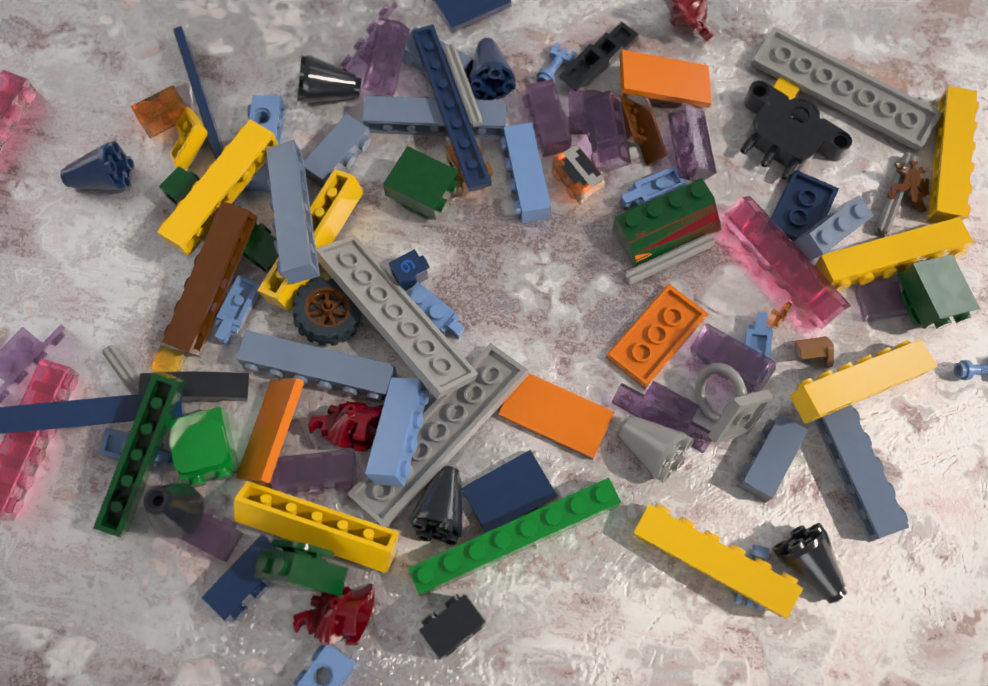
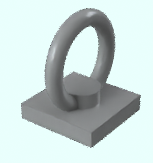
M724 363L707 365L700 371L695 382L697 405L703 415L716 424L708 435L714 443L748 434L775 397L768 389L747 394L746 386L739 373ZM715 373L728 377L736 391V398H733L724 407L722 415L710 407L705 395L706 382Z

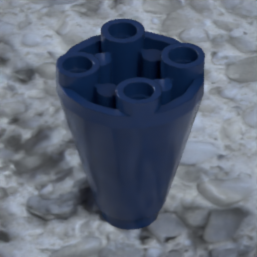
M484 38L478 42L469 74V84L473 95L482 100L501 99L516 88L515 74L497 43L491 38Z
M111 141L104 143L65 166L61 170L60 176L63 184L67 187L121 191L131 188V170H134V162L130 156H126L118 142Z

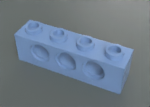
M253 95L252 103L247 108L249 120L251 119L273 132L278 144H281L286 111L281 96ZM265 163L244 188L245 191L270 192L267 185L269 172L266 169Z
M326 644L325 647L320 645L311 658L314 661L308 671L305 669L301 671L295 679L294 685L343 686L358 663L334 645ZM325 667L330 672V679L326 684L322 685L317 680V674L320 669Z

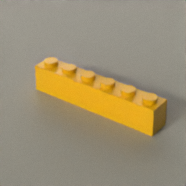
M948 86L939 98L938 110L942 114L936 123L927 222L939 223L960 217L963 221L970 214L971 206L968 205V198L972 192L970 176L974 170L972 155L976 148V142H973V138L978 125L977 121H975V114L979 108L977 91Z
M251 119L245 126H242L232 142L224 147L222 154L217 160L209 165L203 177L194 183L189 194L177 204L176 209L169 218L161 223L157 233L164 242L189 257L204 239L206 232L210 230L214 220V212L220 206L221 201L232 204L264 165V160L267 159L266 148L278 145L274 133Z
M334 169L310 206L316 248L333 243L364 193L354 175ZM278 257L257 291L269 304L290 312L301 287L305 288L306 283L310 279L290 284L278 272L276 264L279 261Z
M957 217L821 255L815 265V269L826 292L833 290L843 291L854 284L860 283V285H865L879 277H892L897 272L903 271L916 262L952 254L955 259H958L967 253V249L974 241L961 218Z
M922 339L913 343L906 340L896 345L893 351L888 347L876 353L877 357L875 358L872 355L861 358L855 366L850 362L839 367L837 373L829 370L819 375L817 381L813 382L812 378L806 379L797 384L798 390L789 396L804 424L918 378L938 366Z
M246 481L234 499L235 522L290 541L301 542L335 552L334 556L387 573L396 554L400 532L250 481Z
M658 503L655 506L650 504L647 506L633 533L634 536L783 619L789 618L803 590L802 587L797 585L798 580L784 572H782L781 576L770 570L772 566L759 558H756L755 561L745 556L746 551L733 544L730 547L725 546L719 542L721 539L719 536L707 530L703 534L694 529L696 524L684 517H680L678 520L670 516L671 511Z

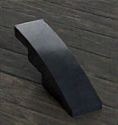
M621 21L609 34L606 32L594 45L590 43L559 75V78L575 92L613 64L619 58L622 49L628 50L639 39V34Z
M164 372L186 380L183 388L184 403H192L193 400L219 402L220 399L247 401L249 373ZM140 373L138 394L146 392L153 373Z

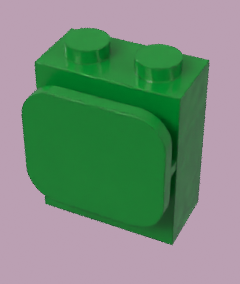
M221 406L171 420L169 425L171 432L169 443L173 464L178 471L180 482L197 488L206 485L208 480L215 478L216 480L229 479L233 473L238 472L239 465L228 414Z

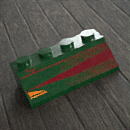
M703 178L615 216L612 228L633 267L705 234L712 235L722 229L715 198Z

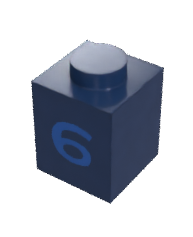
M415 249L389 262L391 274L404 291L412 288L417 282L421 283L429 279L427 269L430 268L423 255L419 257Z

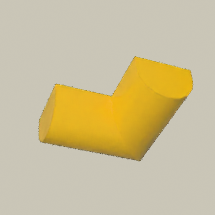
M185 107L175 125L180 136L169 154L174 166H180L185 170L189 169L208 135L197 113L189 107Z

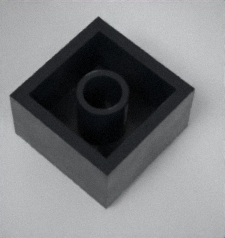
M458 594L454 595L444 603L446 607L444 611L438 615L433 612L421 621L423 627L419 629V632L439 660H444L487 625L466 594L461 597Z

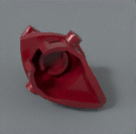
M664 0L670 10L671 18L669 21L673 26L677 24L689 25L693 33L698 32L705 42H708L716 35L709 29L708 26L710 24L706 22V0Z
M347 401L344 404H339V406L330 405L328 415L310 417L308 424L309 433L312 434L314 430L320 428L322 437L326 436L330 443L341 448H352L354 451L368 452L373 446L384 404L368 407L366 403Z
M368 584L355 591L350 590L349 587H343L342 596L324 593L321 596L313 595L310 604L316 608L309 611L305 610L304 612L300 611L298 614L293 615L294 622L292 626L295 633L299 632L301 626L307 625L308 634L312 635L314 633V638L319 639L321 643L334 645L341 639H346V645H358L373 612L375 600L373 584Z

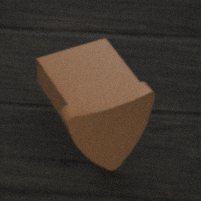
M828 337L795 340V351L801 359L822 357L824 368L833 367L834 344Z

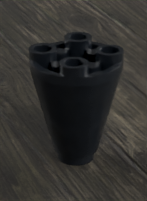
M301 56L298 102L308 104L353 99L354 96H360L361 78H357L355 74L313 56Z
M444 466L438 471L410 515L409 527L416 532L415 537L425 542L435 539L447 545H456L458 539L461 538L462 488L460 471L457 468Z
M185 483L156 486L151 488L144 496L143 504L151 526L158 534L168 538H181L192 535L203 519L204 498L194 487Z
M816 523L807 529L804 525H800L790 532L792 537L773 547L772 550L779 561L820 598L826 599L829 604H832L846 596L847 590L845 589L846 584L829 536L821 523Z

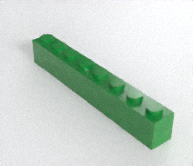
M607 478L409 567L408 570L419 596L423 597L616 509L620 505L621 500L610 478Z

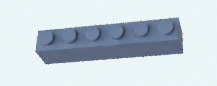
M382 95L365 96L362 121L363 125L369 128L370 133L448 136L435 98L425 96L420 98L405 96L387 97ZM498 99L476 100L482 116V124L472 127L475 137H504L507 101H500Z
M291 140L266 148L267 159L264 162L269 172L267 185L272 195V198L269 199V204L274 213L272 227L277 237L274 240L276 252L279 254V261L276 263L280 276H284L290 284L318 277L320 273L303 153L296 142Z
M248 330L245 331L236 357L243 366L242 368L248 372L257 373L260 370L267 372V375L277 379H282L283 376L298 378L304 381V385L310 382L317 384L318 388L328 391L335 388L341 390V393L353 397L356 394H360L373 402H381V400L386 399L391 377L396 378L397 375L395 365Z
M850 405L814 420L869 541L871 542L910 528L907 523V514L899 506L895 498V489L885 477L882 461L876 457L871 447V438L864 432L860 424L858 411Z

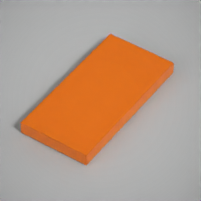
M623 49L620 52L621 93L704 108L711 106L709 65Z
M668 284L606 354L605 358L646 389L706 319L708 313L671 284Z
M529 373L527 378L504 401L498 417L593 460L615 412Z
M298 378L270 380L236 479L261 483L270 482L304 381Z

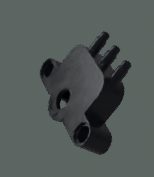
M757 80L750 85L744 99V105L748 110L755 113L756 116L747 133V140L740 149L742 154H747L752 147L763 152L765 155L760 162L761 166L767 167L774 159L785 166L781 174L783 180H787L795 170L799 171L807 167L817 153L835 162L840 161L852 145L851 135L825 118L820 119V111L812 101L797 97L789 99V96L764 81Z

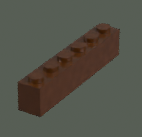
M221 201L220 206L214 212L213 223L210 230L204 236V244L200 253L195 257L194 268L190 277L185 281L183 294L174 307V315L170 324L165 328L162 341L198 356L202 353L258 219L249 210L225 201Z

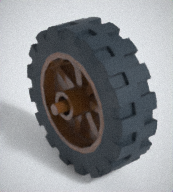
M320 278L316 282L310 281L306 283L305 288L301 287L299 289L297 297L295 296L293 302V322L295 328L298 327L299 334L302 337L305 335L309 342L313 343L315 341L321 346H325V344L334 346L338 345L340 341L346 342L349 340L350 335L353 336L356 333L357 327L360 324L361 311L333 278H329V280ZM325 299V301H323L322 304L318 302V300ZM311 305L318 309L317 311L308 312ZM342 305L346 312L337 311L336 309ZM320 316L319 323L312 319ZM334 317H339V318H344V319H343L342 321H340V322L337 323L336 320L334 319Z

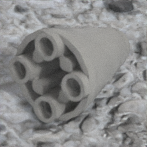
M628 414L624 415L616 426V432L619 433L622 441L648 471L662 483L668 480L673 469L675 471L680 470L686 460L683 454L688 451L694 441L693 438L683 432L636 416H629Z

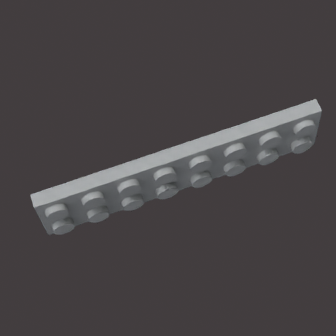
M773 27L750 64L777 79L781 77L800 87V91L917 152L925 144L942 114L941 111L776 27Z
M355 235L316 248L318 262L436 399L476 379L477 371Z
M490 343L470 364L478 373L476 379L437 399L423 413V425L418 431L417 449L412 455L411 474L406 479L405 487L375 485L365 474L347 495L380 526L387 528L434 478L436 473L451 460L529 375L528 369Z

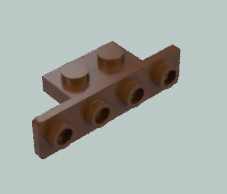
M622 93L623 97L619 95L612 100L615 107V115L622 128L621 134L627 142L640 146L646 165L652 166L666 157L667 151L649 98Z

